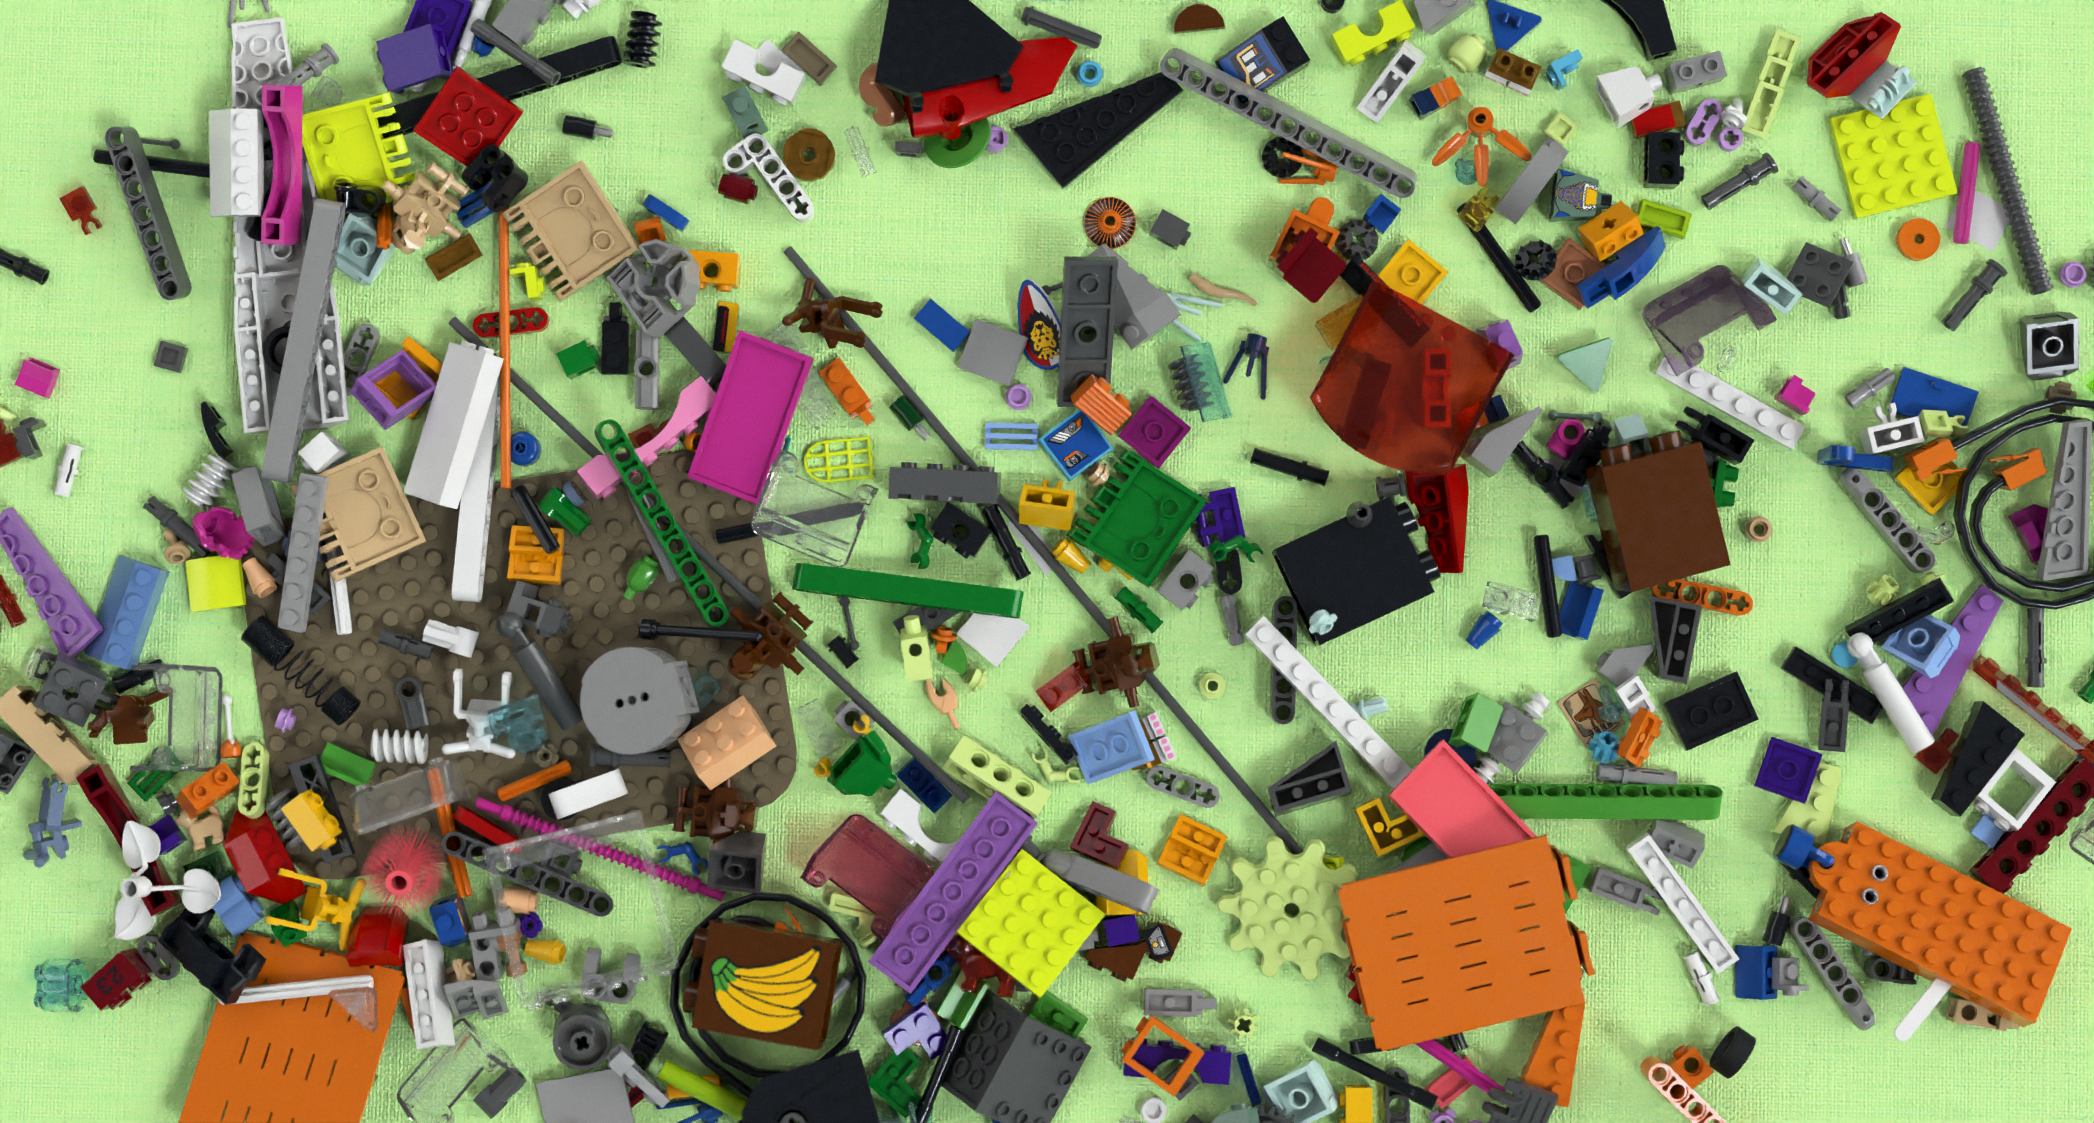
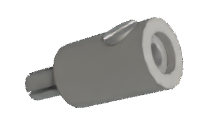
M1847 237L1841 238L1839 243L1844 255L1843 258L1854 262L1846 276L1849 288L1868 282L1859 253L1852 252Z

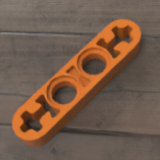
M1682 579L1665 583V586L1669 588H1676L1675 583L1679 584L1676 590V599L1673 598L1675 594L1673 592H1664L1662 596L1660 595L1661 591L1657 589V585L1650 587L1653 597L1700 605L1702 609L1736 616L1748 614L1753 607L1751 596L1745 592ZM1686 586L1693 587L1696 592L1695 598L1691 601H1687L1682 597V590ZM1712 591L1718 592L1721 596V602L1717 606L1710 605L1707 600L1708 594ZM1727 593L1730 594L1729 600H1739L1740 597H1743L1742 602L1746 603V607L1738 611L1737 605L1727 604L1728 609H1725Z

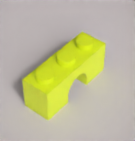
M1402 0L1378 11L1376 18L1380 24L1381 31L1375 36L1362 34L1356 23L1331 35L1330 41L1344 67L1349 64L1352 67L1359 65L1366 60L1365 56L1373 52L1375 55H1378L1389 49V44L1395 41L1400 44L1412 37L1411 33H1413L1416 26Z

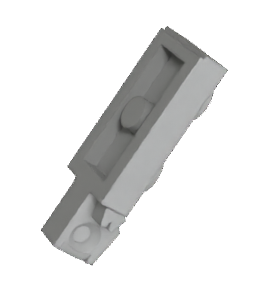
M1144 988L1145 1016L1152 1014L1153 1016L1196 1017V1015H1203V1009H1217V998L1203 997V991L1194 989Z

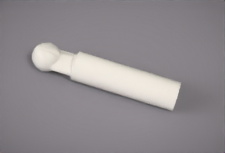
M1864 633L1852 635L1847 641L1848 652L1858 659L1864 669L1863 676L1911 754L1917 753L1934 743L1933 736L1886 661L1880 660L1873 649L1872 639Z

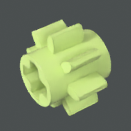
M1884 575L1881 579L1874 576L1867 584L1868 588L1866 591L1869 592L1867 597L1877 607L1882 608L1886 603L1889 604L1899 599V584L1890 576Z
M1245 1008L1244 1013L1240 1014L1235 1009V1018L1227 1019L1234 1026L1229 1030V1033H1239V1041L1243 1039V1035H1248L1250 1039H1253L1251 1034L1253 1029L1260 1030V1027L1253 1022L1258 1018L1257 1014L1250 1017L1248 1015V1008ZM1240 1018H1243L1245 1021L1250 1020L1247 1024L1249 1028L1245 1031L1243 1028L1237 1029V1026L1240 1025L1238 1021Z

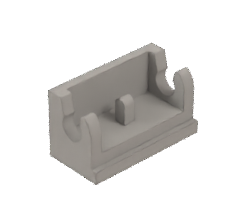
M1653 819L1652 829L1647 831L1665 857L1692 869L1705 848V834L1673 820Z

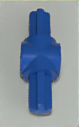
M956 941L953 942L930 967V969H939L942 972V977L939 980H932L926 973L912 993L908 992L904 996L905 1000L911 1006L916 1007L931 990L935 992L952 974L951 968L965 953L964 947Z

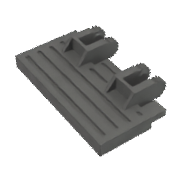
M1508 1078L1504 1085V1090L1513 1094L1498 1088H1490L1488 1092L1490 1098L1508 1105L1507 1108L1489 1101L1484 1102L1482 1110L1491 1115L1488 1123H1548L1557 1103L1558 1094L1520 1079L1516 1081Z

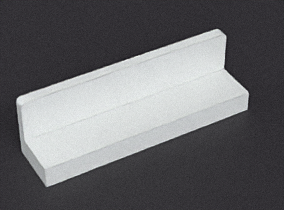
M426 939L403 945L416 1049L425 1050L438 1046H455L451 1008L444 989L447 979L443 949L440 941Z

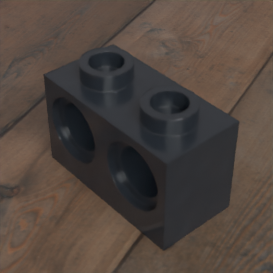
M1648 132L1644 137L1643 188L1675 189L1683 181L1684 167L1680 166V156L1684 154L1685 145L1684 140H1680L1681 133ZM1659 143H1668L1671 149L1670 153H1663L1659 148ZM1659 168L1668 169L1670 178H1661Z

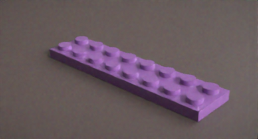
M995 792L868 962L911 994L1038 822L998 792Z

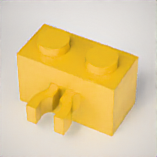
M1043 479L1042 486L1023 485L1019 501V524L1071 530L1075 514V491L1063 490V481H1057L1055 488H1049L1048 479Z

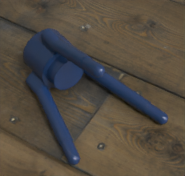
M1253 333L1247 334L1246 341H1241L1240 348L1223 380L1224 384L1228 383L1244 351H1246L1245 355L1249 357L1246 370L1247 377L1251 375L1255 359H1260L1262 355L1261 400L1266 399L1267 355L1269 347L1266 346V337Z

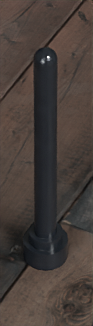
M644 618L640 624V637L644 640H654L659 638L660 635L742 641H760L763 637L760 631L661 625L655 619Z

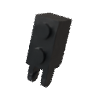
M1688 406L1685 407L1683 412L1699 423L1695 429L1684 421H1677L1675 426L1691 436V440L1702 442L1704 448L1718 453V456L1734 465L1742 463L1754 439L1710 414L1703 415Z

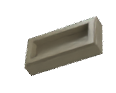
M799 31L781 50L819 86L837 68L833 61Z

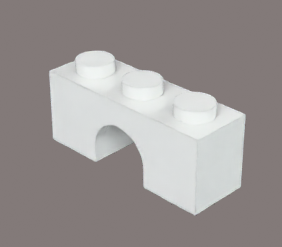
M735 39L721 66L723 71L726 72L725 77L736 83L742 80L750 84L748 88L760 95L763 92L772 95L771 99L782 106H785L786 103L793 106L807 79L805 73L781 62L778 70L773 75L762 76L756 71V65L761 56L759 51Z

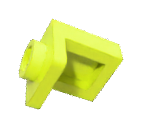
M531 263L516 264V268L509 269V273L513 278L525 277L527 295L531 301L543 300L542 293H546L544 277H540L537 267L531 266Z

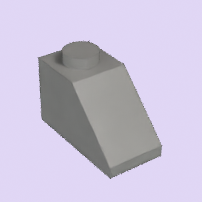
M1653 645L1610 650L1608 653L1604 651L1595 663L1598 667L1594 672L1617 688L1639 671L1655 647Z

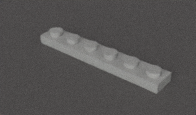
M301 472L299 475L277 628L300 633L306 632L329 477Z

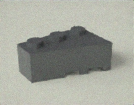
M1649 596L1660 680L1686 685L1702 606Z
M1334 741L1323 751L1314 755L1303 765L1294 769L1268 788V795L1275 817L1349 796L1352 792L1337 741Z

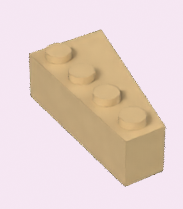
M14 685L0 697V717L37 753V756L43 763L49 765L55 771L54 775L61 783H67V785L78 784L76 777L100 763L58 716L33 706L37 691L32 686Z

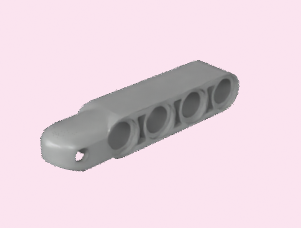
M1850 467L1842 471L1839 478L1843 488L1853 498L1858 510L1903 564L1914 573L1931 570L1936 562L1934 553L1880 489L1875 488L1864 473ZM1867 493L1875 498V503L1872 507L1868 506L1865 502ZM1884 513L1891 517L1892 522L1889 527L1882 523ZM1901 534H1905L1908 538V545L1906 547H1902L1899 543V536ZM1918 554L1923 555L1925 558V565L1922 568L1916 564L1915 559Z
M1058 849L1046 851V856L1041 859L1040 863L1065 883L1143 914H1149L1152 903L1159 892L1157 887L1145 881Z
M1797 916L1793 918L1789 923L1790 935L1835 1001L1842 1006L1858 1029L1866 1031L1875 1025L1874 1012L1864 999L1861 988L1817 924L1809 921L1807 917ZM1806 922L1808 924V932L1801 936L1798 932V926L1800 923ZM1817 944H1821L1823 946V954L1816 958L1813 955V948ZM1832 966H1836L1838 968V976L1831 980L1828 977V970ZM1851 988L1853 997L1850 1001L1846 1002L1843 999V993L1846 989Z

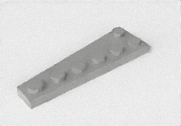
M2088 419L2065 421L2062 424L2041 554L2038 562L2037 579L2042 581L2088 575L2092 421Z

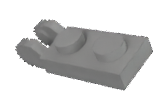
M1600 867L1596 868L1588 890L1591 893L1633 909H1641L1657 916L1660 912L1657 907L1642 903L1645 893L1651 895L1652 898L1664 900L1658 891L1648 888L1647 885Z

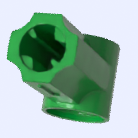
M553 486L537 504L544 513L553 520L559 521L577 537L592 521L581 509L572 504L567 496L556 486Z

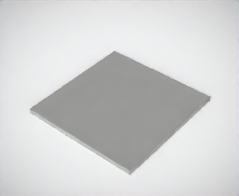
M611 1068L536 1083L545 1123H635L624 1074L620 1077Z

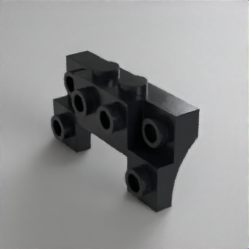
M185 908L163 930L158 942L181 962L183 968L191 972L202 986L208 988L225 1005L236 1003L247 982L256 980L267 959L251 944H243L235 956L207 930L216 913L212 908L203 913H193Z

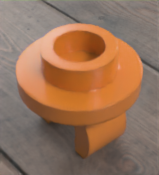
M938 626L937 629L931 631V637L937 640L936 653L946 654L948 642L956 641L957 634L952 632V628Z

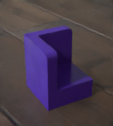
M171 815L165 816L152 826H147L155 831L160 839L161 849L159 855H166L187 841V838Z
M1135 914L1103 919L1109 947L1139 941Z

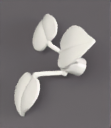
M127 821L125 824L122 851L126 863L133 869H140L132 873V878L125 879L121 884V893L124 897L120 899L116 907V928L114 938L119 940H131L142 937L153 928L155 916L150 915L142 900L143 897L148 896L152 891L184 890L182 902L187 910L193 913H203L210 910L220 900L221 896L217 880L211 873L203 869L187 871L184 875V885L152 886L151 881L147 877L141 876V874L148 868L147 862H153L158 858L161 849L160 839L151 828L134 821Z

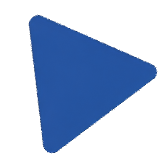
M1495 0L1487 2L1496 50L1501 48L1508 51L1542 20L1541 16Z

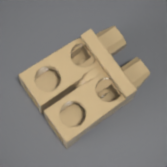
M1950 996L1946 1016L1948 1021L2002 1031L2020 1028L2019 1025L1969 1000Z

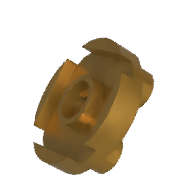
M805 128L787 139L783 148V159L787 169L794 177L802 181L811 182L824 179L831 171L835 163V150L831 140L822 131ZM812 148L816 158L807 162L802 153Z

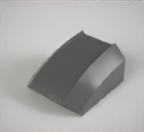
M2057 311L2039 315H2026L2019 319L2022 356L2028 378L2035 381L2065 377L2079 369V318L2070 312Z

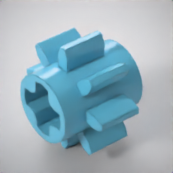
M1604 731L1600 734L1594 733L1593 739L1590 740L1588 750L1593 751L1592 758L1604 764L1610 761L1616 762L1619 744H1617L1619 737L1609 731Z

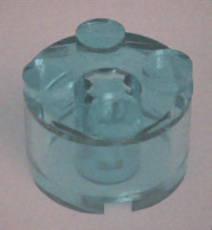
M47 959L42 965H37L34 970V977L37 981V992L34 995L35 1007L41 1008L44 1012H80L84 1008V1006H80L82 1000L88 999V996L80 988L90 979L88 970H83L81 965L85 964L82 959Z

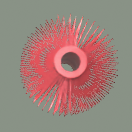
M410 827L409 839L407 829V844L405 832L404 836H402V841L400 840L399 842L397 840V844L394 841L390 842L388 840L384 844L383 850L380 846L379 848H374L375 850L373 851L375 853L370 854L371 856L367 860L371 862L366 867L369 869H365L371 871H363L369 872L367 875H371V880L362 881L375 882V884L370 882L373 885L379 884L369 889H380L376 892L375 898L385 891L383 895L385 902L381 910L393 894L394 900L390 913L397 900L399 904V919L400 900L402 915V899L405 912L404 902L407 908L406 897L408 904L411 901V897H413L412 900L415 904L416 901L421 903L422 901L420 900H427L429 893L433 896V891H438V887H441L438 885L440 884L438 882H441L439 880L443 878L438 875V873L442 872L435 873V871H444L441 870L444 868L439 867H447L442 866L443 864H439L440 862L436 861L449 863L440 860L441 858H437L436 854L438 853H435V855L429 854L433 850L432 847L429 851H424L426 844H423L426 835L415 849L414 844L417 835L412 841Z

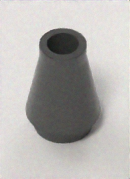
M1354 502L1346 511L1347 520L1354 527H1365L1372 520V509L1365 502ZM1358 509H1363L1365 511L1364 518H1361L1357 515Z

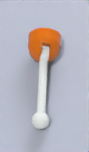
M224 695L222 703L225 705L227 740L220 747V758L242 757L241 745L232 737L230 710L232 697Z

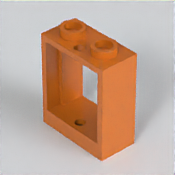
M1150 1014L1148 1019L1143 1017L1135 1028L1138 1034L1134 1040L1128 1039L1120 1050L1123 1053L1121 1060L1175 1097L1205 1052L1199 1046ZM1153 1026L1190 1050L1169 1083L1132 1058Z

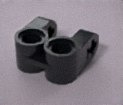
M494 144L485 146L462 174V180L471 190L480 189L493 178L494 182L482 196V202L492 212L503 210L525 188L528 182L527 173L514 162L510 155Z

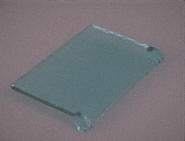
M1211 342L1181 346L1202 422L1218 419L1224 420L1233 417Z

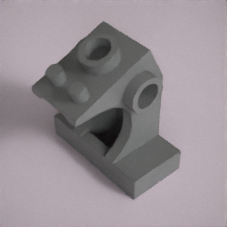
M517 580L506 612H514L521 617L523 633L526 625L538 629L536 634L552 638L553 634L561 636L563 633L567 634L569 631L568 624L569 621H572L573 615H570L569 610L562 608L563 603L547 599L546 603L535 600L539 587ZM533 605L541 607L536 622L528 620Z

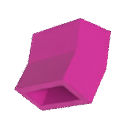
M29 357L23 361L14 385L50 399L60 369Z

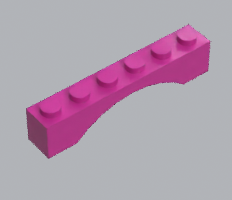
M262 84V112L269 128L273 148V179L268 202L261 217V244H301L303 86Z

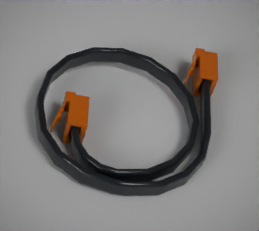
M751 893L721 904L694 928L686 939L672 969L670 1008L681 1039L705 1066L748 1098H750L753 1089L712 1059L691 1036L679 1004L681 970L692 949L698 927L706 929L709 927L710 921L719 918L725 911L755 900L788 902L817 916L830 927L839 939H843V943L849 950L858 976L856 1012L843 1039L821 1059L811 1063L834 1057L850 1043L865 1012L867 975L856 943L832 916L821 908L792 894ZM785 906V910L792 918V923L800 932H804L801 924L788 907ZM739 915L731 918V920L796 931L783 920L774 924L760 916ZM694 959L690 967L689 980L699 982V968L703 961ZM697 1029L699 1036L722 1062L750 1076L764 1078L787 1071L756 1068L729 1055L709 1031Z

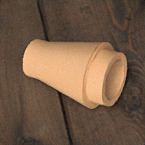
M251 558L242 565L253 594H257L259 598H264L277 589L275 578L256 558Z

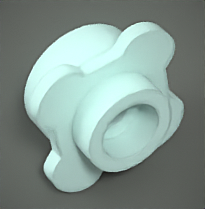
M1324 609L1315 612L1309 620L1311 625L1309 631L1311 633L1318 632L1320 635L1329 632L1333 627V622L1337 620L1336 614L1329 615Z

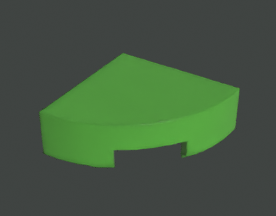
M953 641L941 663L964 675L967 669L966 653L958 642Z

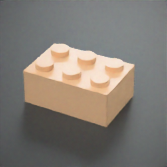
M743 695L677 739L696 774L710 790L776 747L756 710Z

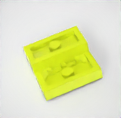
M213 556L185 561L191 612L247 605L241 558L234 560L228 557Z

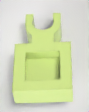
M1922 410L1918 416L1925 436L1949 438L1952 433L1964 435L1969 429L1968 426H1962L1965 416L1956 415L1948 417L1947 411Z

